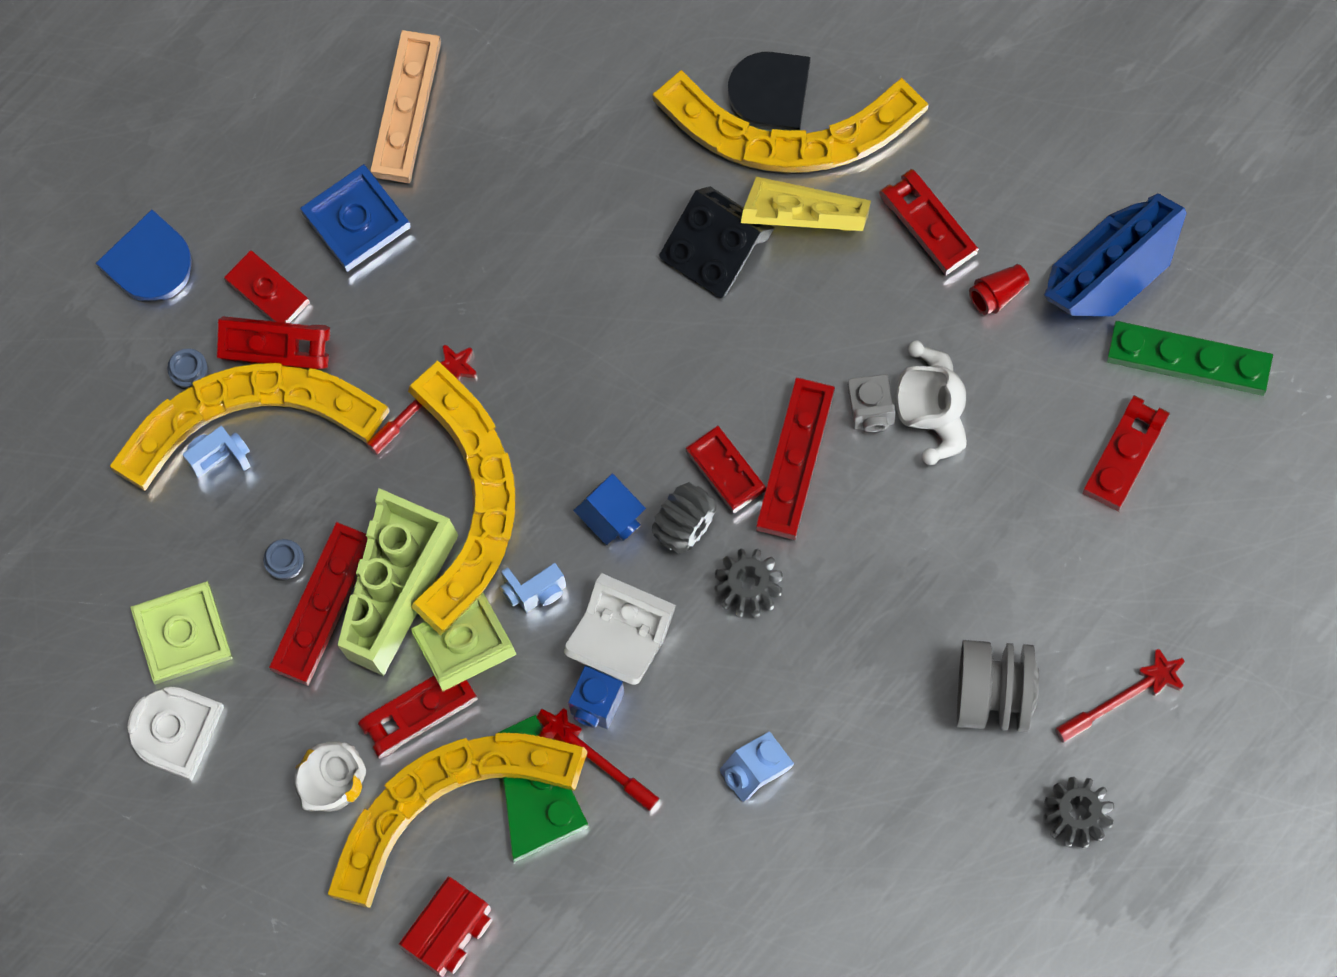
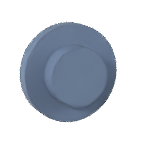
M182 349L172 355L168 362L167 370L174 384L182 388H190L193 386L192 383L206 377L208 365L206 359L199 351Z
M281 539L268 546L264 553L263 562L271 576L280 580H287L295 577L302 570L304 554L300 546L294 541Z

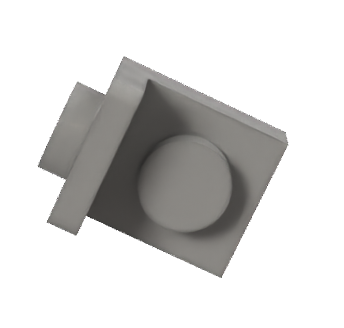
M888 374L848 379L847 385L854 429L864 428L866 432H878L888 428V425L894 424L896 412L895 405L892 404Z

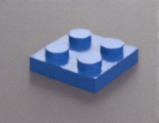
M365 164L300 208L302 215L347 272L411 228L408 219Z

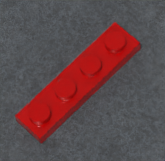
M796 377L757 521L756 531L796 540L832 404L835 386Z
M338 522L335 523L269 666L272 672L309 686L357 581L358 576L356 572L360 559H363L368 540L366 533Z

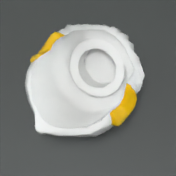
M338 741L316 744L306 751L301 762L296 765L293 784L296 793L301 799L303 810L338 811L350 802H354L360 795L362 782L366 775V768L359 757V752L355 750V746L347 742L342 743Z

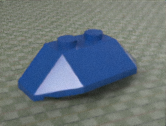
M1157 193L1148 197L1146 202L1130 205L1108 215L1053 264L1048 280V288L1044 294L1046 300L1072 316L1113 317L1170 266L1187 214L1185 208Z

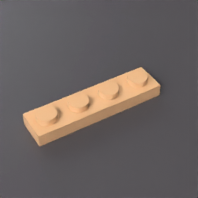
M405 30L401 32L370 170L375 178L404 183L411 182L441 45L440 36Z

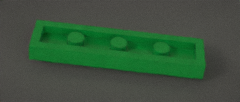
M1116 321L1107 363L1264 396L1267 390L1273 354Z

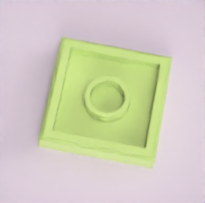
M208 581L130 607L155 685L233 659Z
M484 593L441 636L426 621L411 628L413 636L442 691L517 655Z

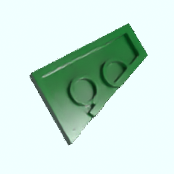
M534 715L498 733H521L538 736L542 727L536 718L537 716ZM504 777L514 863L589 827L572 790L529 779Z

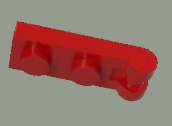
M910 169L901 176L902 180L896 185L892 186L889 184L879 191L880 197L885 205L895 212L942 272L948 275L975 256L978 252V247L916 171ZM910 193L917 197L909 204L903 199Z
M222 316L218 319L217 358L258 363H280L286 366L313 369L328 368L329 354L325 353L326 341L330 340V327L326 325H301ZM299 340L310 341L309 352L299 351Z
M1135 395L1128 404L1123 417L1082 493L1118 512L1170 415V412L1160 407L1158 410L1144 405L1145 400ZM1136 419L1150 425L1146 434L1132 427Z
M432 676L366 715L358 722V725L364 735H370L374 742L372 748L377 757L381 759L389 756L403 744L478 699L467 680L442 691L435 676ZM394 719L399 729L388 735L383 725L387 721Z

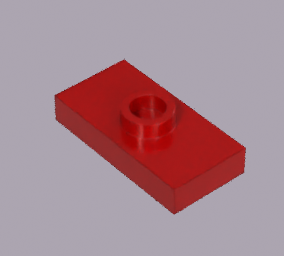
M252 250L224 277L225 282L273 322L291 323L310 303L309 299Z
M716 426L686 447L688 456L733 514L766 491V486L719 426Z

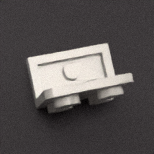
M601 573L595 582L587 611L567 641L564 654L583 665H588L620 681L636 685L641 681L663 644L676 605Z

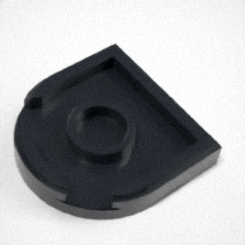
M758 52L747 56L735 66L729 77L728 98L731 106L751 126L771 130H800L811 57L777 52Z

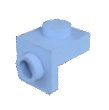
M222 425L208 436L203 434L195 438L188 445L187 451L183 453L188 466L198 478L230 454L243 471L250 467L245 456L250 452L249 448L236 432L229 436Z
M556 563L522 585L508 567L501 571L504 584L500 588L513 607L519 603L526 613L539 604L547 606L553 603L563 594L562 589L566 587L565 577Z
M769 731L735 750L720 768V773L725 778L727 785L744 802L751 798L760 787L788 772L794 763Z

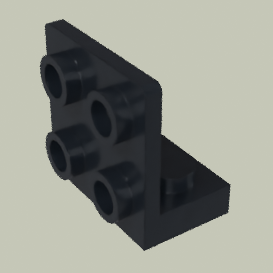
M711 186L695 190L661 250L659 257L722 298L729 292L754 246L766 242L775 227L772 225L741 223L744 207Z

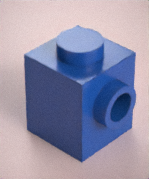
M612 473L573 511L608 545L617 536L623 541L628 538L641 525L636 518L646 508Z
M585 666L568 702L570 713L574 715V720L590 728H596L598 725L608 730L625 694L623 681Z

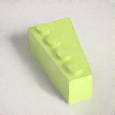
M378 488L375 500L377 505L373 521L370 520L366 534L368 540L363 559H360L356 572L358 578L354 593L350 595L338 647L349 661L384 676L417 615V612L411 608L413 602L434 583L459 535L449 518Z

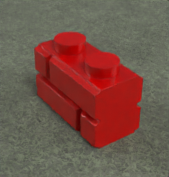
M448 876L398 945L406 954L437 976L444 977L447 971L454 974L467 956L463 949L472 936L478 940L489 927L492 918L488 916L491 908L486 901Z

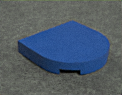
M153 210L148 212L96 262L98 268L127 295L139 301L167 300L178 294L190 278L192 264L191 253L183 237Z

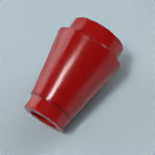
M1016 264L1013 267L976 279L974 286L969 289V296L973 305L981 314H996L1025 286L1029 285L1030 278L1026 270L1021 265Z

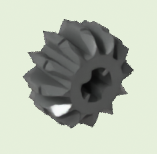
M690 482L678 486L673 494H669L665 503L661 505L659 513L655 516V522L652 525L654 537L661 541L660 544L679 554L692 549L694 544L700 541L701 536L707 531V527L713 521V515L717 507L715 499L710 497L707 491L699 486H694Z
M740 548L737 551V562L733 558L726 556L723 558V564L726 569H717L715 571V579L721 582L714 587L715 594L725 596L722 601L724 609H729L737 604L736 616L739 618L744 615L745 608H751L753 617L757 618L760 616V604L764 608L772 610L774 602L771 597H781L782 587L776 583L783 579L782 571L772 570L775 565L773 557L766 558L760 562L761 550L755 549L752 558H746V552ZM746 577L755 579V585L752 584L751 589L742 588V581L746 582Z
M1069 777L1067 781L1068 790L1063 785L1057 783L1052 789L1056 797H1046L1044 801V806L1052 811L1044 814L1043 821L1048 824L1057 823L1051 830L1050 835L1056 838L1062 832L1066 833L1067 837L1064 845L1067 847H1071L1075 837H1079L1082 848H1088L1090 836L1100 842L1105 837L1101 827L1111 828L1114 820L1106 815V813L1114 809V803L1110 801L1100 802L1106 795L1107 790L1105 787H1101L1096 792H1092L1090 790L1093 784L1091 778H1086L1083 787L1079 788L1076 778ZM1072 805H1076V809L1080 805L1086 808L1085 820H1082L1081 816L1076 820L1070 815L1073 809Z

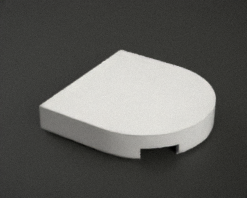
M165 687L164 689L157 690L146 697H142L130 713L127 728L131 745L137 755L147 764L192 782L224 709V705L179 687Z

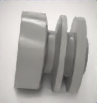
M963 640L958 679L957 727L984 729L990 711H998L1000 729L1008 730L1010 713L1017 712V731L1028 732L1031 718L1037 707L1039 690V668H1037L1034 645L1023 644L1020 663L1014 662L1013 643L1006 644L1001 661H993L990 642Z

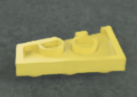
M756 177L743 208L741 223L863 231L869 215L871 200Z

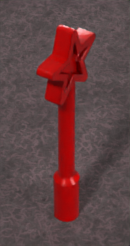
M447 345L443 346L445 360L440 363L458 380L460 377H477L476 371L468 365L473 354L472 348L469 347L456 354ZM415 399L394 421H388L366 443L368 448L378 455L400 433V428L422 405Z
M1160 649L1155 650L1154 665L1142 667L1138 672L1139 675L1146 678L1088 713L1082 712L1055 728L1058 737L1063 743L1091 727L1096 719L1153 686L1152 694L1154 696H1157L1165 685L1179 691L1182 690L1184 685L1176 673L1185 663L1184 659L1167 661Z
M563 708L557 715L544 709L540 710L536 718L544 728L538 736L549 739L553 738L557 741L584 747L587 750L586 757L620 783L624 791L648 811L653 809L660 798L635 778L627 777L578 738L582 729L568 722L567 709Z

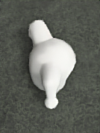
M916 340L909 344L908 353L913 358L921 357L928 363L929 367L912 366L905 368L897 385L896 408L898 416L904 425L920 429H933L937 432L942 440L940 446L936 449L927 448L922 454V460L925 464L935 465L939 459L954 456L965 449L967 440L960 415L963 413L966 404V390L960 377L953 372V365L949 355L942 351L924 347L922 342Z

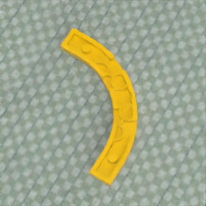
M682 70L653 93V101L683 131L708 150L747 167L783 173L827 170L866 157L901 134L928 110V103L902 77L862 111L838 123L829 125V129L806 133V130L788 131L772 129V131H766L749 126V122L730 114L718 106Z
M437 360L410 385L408 392L442 424L457 444L469 472L473 495L470 530L460 554L445 573L413 602L411 607L441 636L481 596L493 579L504 557L515 517V486L509 455L504 451L495 431L496 426L493 420L472 393Z
M280 363L233 367L196 380L192 383L193 386L179 393L170 401L168 398L163 401L131 435L111 463L110 468L119 476L146 491L168 458L191 434L221 416L242 409L260 406H281L308 411L333 422L365 443L372 438L390 411L388 406L359 388L320 370L285 367Z
M495 733V736L472 740L467 738L460 739L422 755L392 777L384 785L386 787L385 790L374 800L369 809H364L360 814L341 853L328 895L337 900L371 908L384 866L397 839L409 823L429 804L458 787L491 778H523L575 791L587 750L581 746L535 735Z

